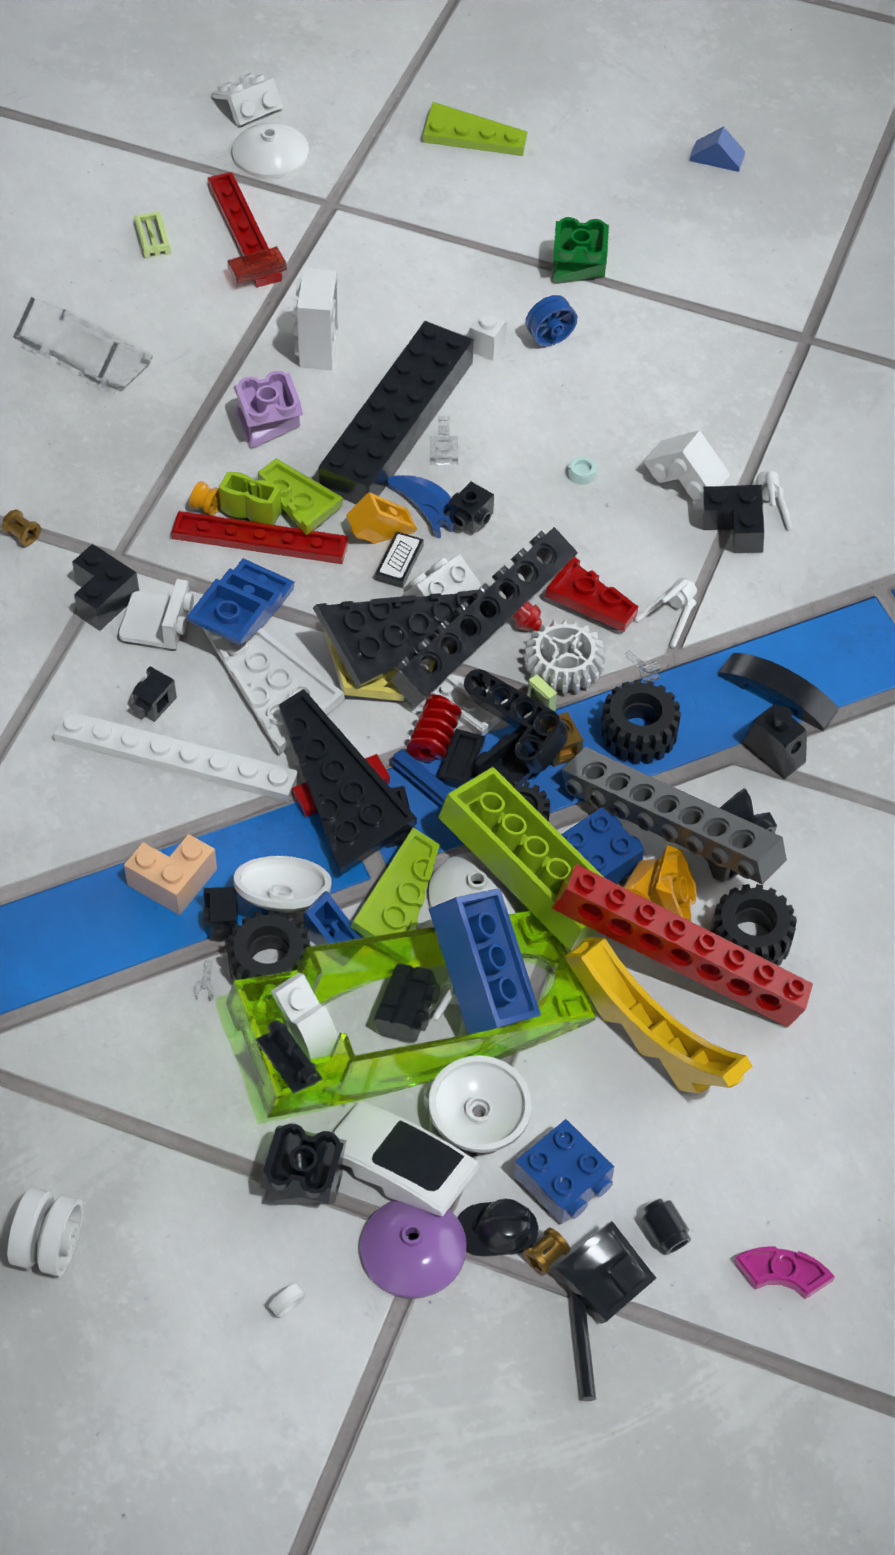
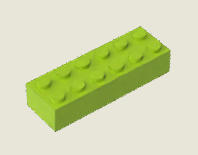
M494 767L447 795L438 818L569 951H572L587 937H592L598 933L552 909L561 883L575 864L600 876L602 875Z

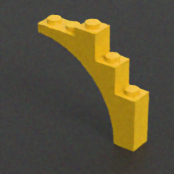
M587 937L564 956L605 1022L622 1024L641 1056L659 1058L679 1091L701 1093L711 1085L731 1088L738 1085L744 1079L743 1075L753 1067L746 1055L731 1052L710 1043L672 1017L635 980L605 938Z

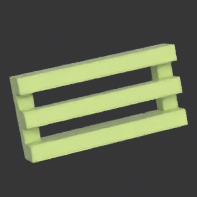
M160 212L134 216L144 257L150 258V253H154L155 257L161 256L160 252L165 251L166 255L171 254ZM152 219H156L162 244L157 243L151 222ZM141 221L146 222L152 243L151 246L147 244Z

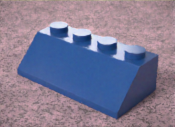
M500 888L458 896L428 908L469 1037L541 1016Z

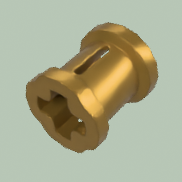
M18 509L9 511L3 518L1 525L4 532L14 534L24 546L33 544L41 532L40 525L35 521L30 522L24 518L23 513Z
M549 1227L544 1231V1237L532 1248H526L523 1251V1255L527 1263L536 1272L544 1276L549 1272V1266L561 1255L565 1256L570 1252V1246L558 1231ZM548 1248H550V1250L544 1255L543 1253H544Z

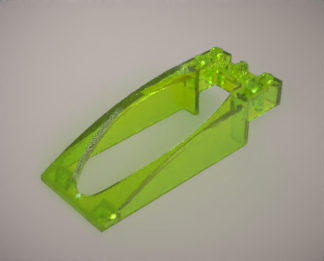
M531 911L509 914L522 957L543 961L554 970L555 981L552 988L537 1003L541 1016L505 1028L359 1055L354 1054L347 1034L339 1033L329 1056L309 1059L311 1063H315L317 1066L316 1070L323 1078L322 1081L293 1094L255 1041L256 1038L270 1032L267 1027L273 1021L287 1022L270 991L297 973H301L306 977L318 1002L326 1005L360 987L391 977L397 963L411 965L413 968L446 965L435 928L428 927L306 947L297 970L235 980L226 1001L235 1030L242 1032L260 1082L257 1091L267 1118L349 1103L432 1082L440 1071L458 1059L468 1056H489L502 1059L595 1021L597 1015L586 991L564 957L568 954L565 946Z

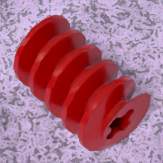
M437 694L428 695L422 709L423 711L418 718L419 721H417L415 730L411 735V740L406 747L408 753L417 761L432 762L434 759L445 757L446 748L450 745V738L453 737L454 729L458 725L457 719H460L462 715L461 708L446 697Z

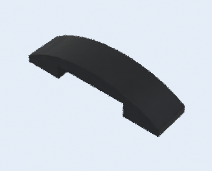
M733 653L718 672L719 677L743 690L749 684L798 710V719L823 732L839 710V707L826 694L803 677L779 664L757 656Z

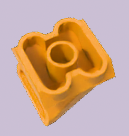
M667 845L660 858L639 861L624 888L691 921L690 908L691 905L696 903L697 898L696 883L683 850Z

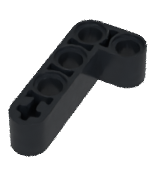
M482 669L470 671L466 675L463 685L473 701L481 708L523 732L515 745V754L524 767L531 773H540L548 768L569 738L568 728L560 716L552 709ZM528 713H531L530 716L524 718ZM555 726L552 731L547 732L551 727ZM537 751L534 756L529 757L532 752Z

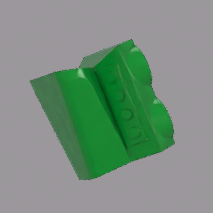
M565 217L556 221L551 282L561 283L605 277L609 224L600 219H591L586 223H580L572 217Z

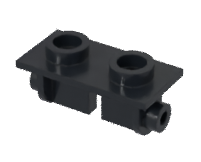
M275 1020L267 1027L270 1031L269 1033L256 1038L255 1041L293 1094L322 1081L323 1078L316 1070L317 1066L315 1063H311L287 1030L288 1026L286 1023Z

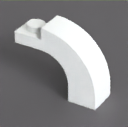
M297 973L270 991L290 1027L291 1035L311 1063H315L317 1066L338 1051L339 1041L333 1021L325 1005L318 1002L304 974Z

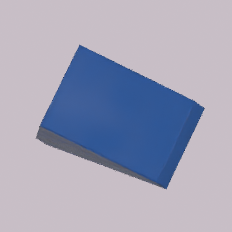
M723 126L695 142L689 161L739 172L745 151Z
M324 891L303 913V922L308 933V939L339 962H344L364 941L361 935L350 927L351 922L328 891Z

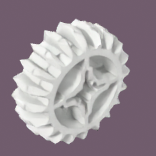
M565 619L562 624H557L552 620L550 627L542 624L539 631H533L531 639H528L524 652L525 668L527 673L531 674V678L537 674L553 690H562L564 696L568 690H573L577 694L580 687L588 690L591 683H596L599 675L604 670L606 654L605 650H603V641L598 640L597 632L589 633L588 625L580 628L577 621L571 625Z

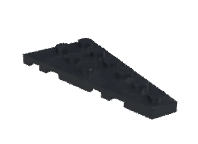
M477 590L459 591L456 594L445 595L435 593L422 597L412 595L378 598L354 603L353 601H344L340 604L331 605L321 603L316 604L313 610L358 688L395 670L394 667L407 655L412 660L418 654L414 648L426 637L432 641L437 636L434 630L443 621L448 619L452 622L457 618L453 612L465 601L472 604L476 600L472 594ZM480 609L481 614L487 617L485 611ZM460 627V628H461V631H462L465 635H468V632L466 631V629H464L463 627Z
M305 689L279 704L280 715L340 875L417 824V817Z

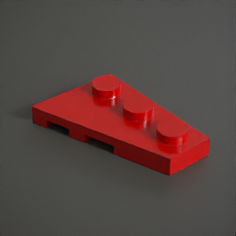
M575 556L550 583L545 597L622 632H625L637 616L639 606L616 588L607 587L600 582L599 575L593 570L588 572L581 567L580 560Z

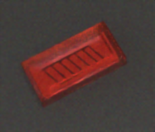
M277 246L227 260L228 269L236 284L287 270V263Z

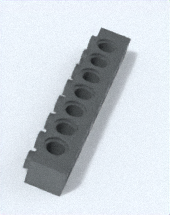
M585 747L561 769L565 781V789L573 797L584 799L596 808L603 807L605 810L615 814L619 819L628 820L645 831H651L670 843L674 842L695 855L699 854L713 861L720 867L724 866L737 872L745 879H751L763 885L787 861L782 836L590 748Z

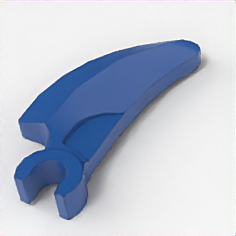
M395 475L388 478L389 488L407 498L422 513L431 525L434 537L438 539L441 537L439 527L442 526L447 527L450 532L454 531L451 518L444 515L450 510L449 502L451 497L443 488L428 479L417 476Z

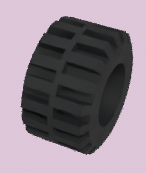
M634 680V684H630L627 681L622 683V688L616 686L612 689L611 695H607L603 706L601 737H604V745L610 747V752L614 756L620 754L621 760L627 761L631 759L635 764H640V761L645 760L646 764L653 763V758L658 760L664 758L665 752L670 753L673 749V744L677 740L681 717L679 702L674 701L675 696L672 692L666 693V687L662 685L657 687L652 681L642 683L641 680ZM642 718L653 724L645 726L636 725L630 722L629 719Z
M744 884L741 890L734 887L730 889L729 895L724 894L720 898L719 904L717 903L711 932L780 966L782 960H786L796 931L797 920L796 916H793L794 909L792 905H786L787 898L783 894L778 897L776 895L777 890L771 887L769 890H765L763 885L756 884L755 888H751L749 884ZM745 922L756 923L764 927L768 934L761 936L750 935L742 931L738 924Z
M268 910L267 915H262L260 911L254 913L255 917L252 919L249 916L243 918L242 926L236 924L232 929L233 935H229L227 941L229 972L231 979H234V985L238 990L243 988L245 996L250 998L252 995H255L256 1001L263 1002L264 998H270V1002H276L270 992L297 973L304 974L308 980L309 971H311L310 939H308L305 927L301 928L300 922L296 918L290 921L289 914L282 912L278 916L276 911ZM266 949H276L286 954L284 958L275 963H261L253 959L257 953Z

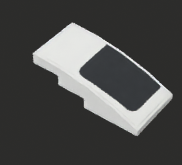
M359 1101L333 1132L339 1139L347 1140L343 1165L351 1167L356 1178L383 1187L386 1197L441 1217L447 1212L480 1168L478 1161L447 1141L410 1121L363 1101Z

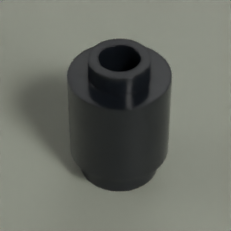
M660 1198L644 1208L646 1214L642 1217V1221L660 1249L664 1248L667 1254L678 1251L691 1241L688 1235L689 1228L671 1200L664 1202Z

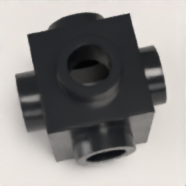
M470 481L460 493H455L450 499V518L454 525L471 534H474L481 526L484 527L493 514L494 494Z

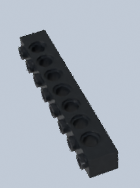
M555 527L547 534L541 530L529 541L533 546L528 551L522 548L510 559L514 564L509 569L504 565L492 576L495 582L490 587L484 583L472 594L476 598L472 604L465 601L453 612L457 618L452 622L448 619L443 621L434 630L437 636L432 641L426 637L414 648L418 654L412 660L407 655L394 667L398 673L390 681L414 707L425 699L578 554ZM537 557H539L543 561V564L539 562ZM518 574L522 575L525 581L521 580ZM499 591L505 595L506 599L501 597ZM480 609L485 611L487 617L481 614ZM460 627L466 629L468 636L461 631ZM441 645L448 649L449 654L442 650ZM421 663L428 667L429 673L422 669Z

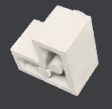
M700 430L661 440L644 460V463L658 483L679 479L693 501L703 499V487L722 486L730 476V473Z

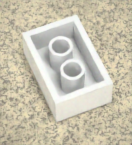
M304 268L302 280L297 279L296 296H299V298L293 300L292 315L297 316V319L294 320L293 335L298 336V339L295 340L294 354L299 356L300 368L332 370L339 332L337 271Z

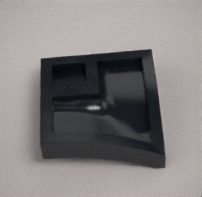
M613 1221L607 1223L551 1269L580 1298L601 1324L611 1319L656 1279V1276Z

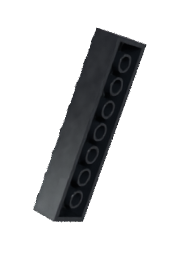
M424 321L318 466L319 484L354 504H357L368 492L380 496L388 484V478L394 476L472 365L474 339Z

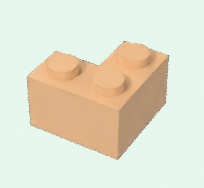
M188 834L170 857L143 842L124 864V869L129 887L180 915L216 872L217 862L213 847Z

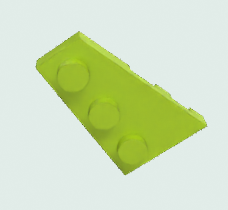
M277 458L258 471L257 480L271 482L280 488L281 507L306 535L342 507L343 497Z

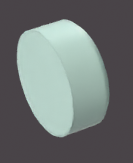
M577 457L569 463L568 476L572 482L586 485L595 480L597 465L592 459Z

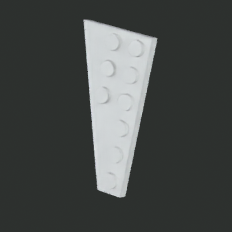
M203 628L279 754L291 745L279 712L280 703L305 689L327 715L345 700L343 691L262 628L241 645Z

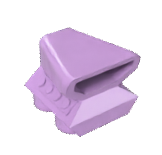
M273 371L265 379L261 380L255 377H245L239 381L238 385L234 386L238 398L236 413L249 448L257 447L300 426V416L303 415L301 402L290 373Z

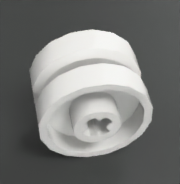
M35 1187L28 1189L20 1201L11 1226L7 1252L9 1263L30 1269L38 1262L41 1272L61 1277L72 1260L79 1240L83 1222V1201L79 1198L63 1194L54 1201L50 1191Z

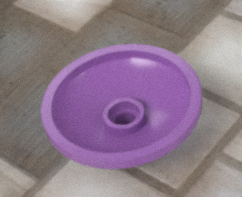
M393 1200L379 1208L366 1223L360 1241L361 1260L370 1279L387 1293L409 1299L428 1297L445 1289L460 1273L466 1257L464 1229L450 1209L441 1217ZM410 1233H416L419 1236L416 1240L406 1238Z

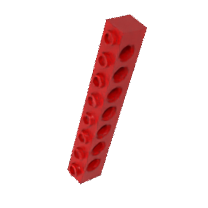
M575 864L561 883L552 909L786 1027H789L806 1010L813 983L578 864Z

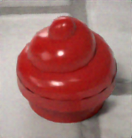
M529 601L512 616V619L516 622L515 626L519 630L539 631L542 624L540 618L541 610L536 604L533 606Z

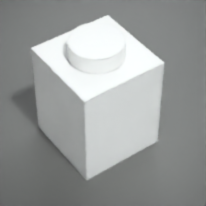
M482 311L470 327V338L474 339L473 353L493 361L506 344L507 320Z

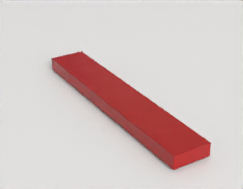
M228 172L207 177L208 186L245 264L250 263V265H253L254 262H260L273 257L233 173ZM280 271L252 279L258 288L281 282L282 274Z
M178 511L171 532L172 539L336 564H343L348 546V536L319 531H311L306 535L298 528Z

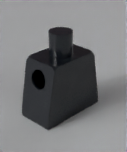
M774 704L753 720L742 744L785 780L806 763L807 731L792 717V711L788 707Z

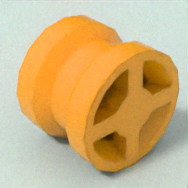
M199 481L191 492L189 506L195 510L202 509L205 514L214 516L221 507L219 488L215 487L212 489L207 483Z

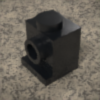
M149 666L146 669L147 678L144 681H140L133 690V702L130 704V708L137 716L146 717L155 722L177 698L174 679Z
M234 887L203 888L205 902L204 925L211 926L212 938L216 940L228 939L229 935H233L232 929L238 924L237 891Z

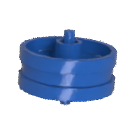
M551 295L537 302L529 310L525 326L537 344L553 346L565 340L574 331L578 316L566 298L561 295Z

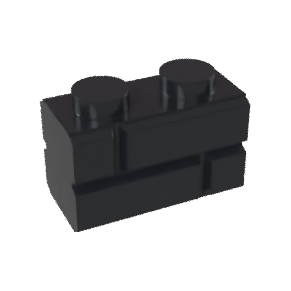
M397 963L373 1019L380 1035L415 1043L420 1031L427 1029L429 1008L431 1003L438 1001L440 995V985L437 983L433 971L427 968H413L411 965Z

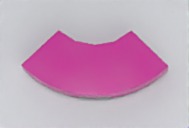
M776 1246L751 1249L734 1258V1263L755 1290L766 1285H782L795 1290L805 1300L833 1282L835 1278L828 1268L808 1254L801 1251L794 1252L778 1249Z

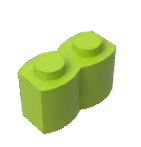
M227 472L219 485L220 505L224 513L237 518H248L252 522L275 525L282 512L281 491L277 485L264 480H253L251 477L239 472Z

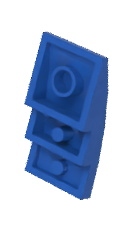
M242 558L234 570L229 568L221 580H214L187 615L186 620L241 645L253 636L280 608L294 590L295 581Z

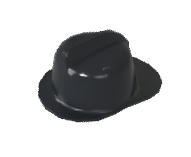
M504 1198L495 1202L474 1204L467 1207L458 1216L466 1237V1252L473 1256L486 1257L523 1253L526 1248H531L538 1238L539 1226L535 1215L529 1208L513 1199Z

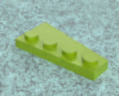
M432 101L423 133V143L523 156L528 131Z
M414 827L350 925L352 929L402 962H405L409 957L411 941L416 932L418 916L425 900V891L431 878L440 846Z

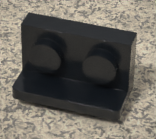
M517 729L510 735L506 734L498 741L495 747L488 752H482L474 762V778L492 767L512 786L515 781H519V786L524 784V781H528L536 773L529 772L515 754V745L523 732ZM532 752L529 757L534 756L536 753Z

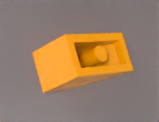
M370 492L346 514L353 535L360 540L365 539L375 544L393 539L396 531L412 534L417 530L407 508Z

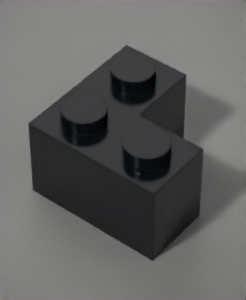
M762 485L703 487L704 530L733 529L734 553L763 552L765 532Z
M91 544L72 561L76 584L81 587L74 594L78 617L101 631L128 606L132 593L139 591L136 571L94 544Z

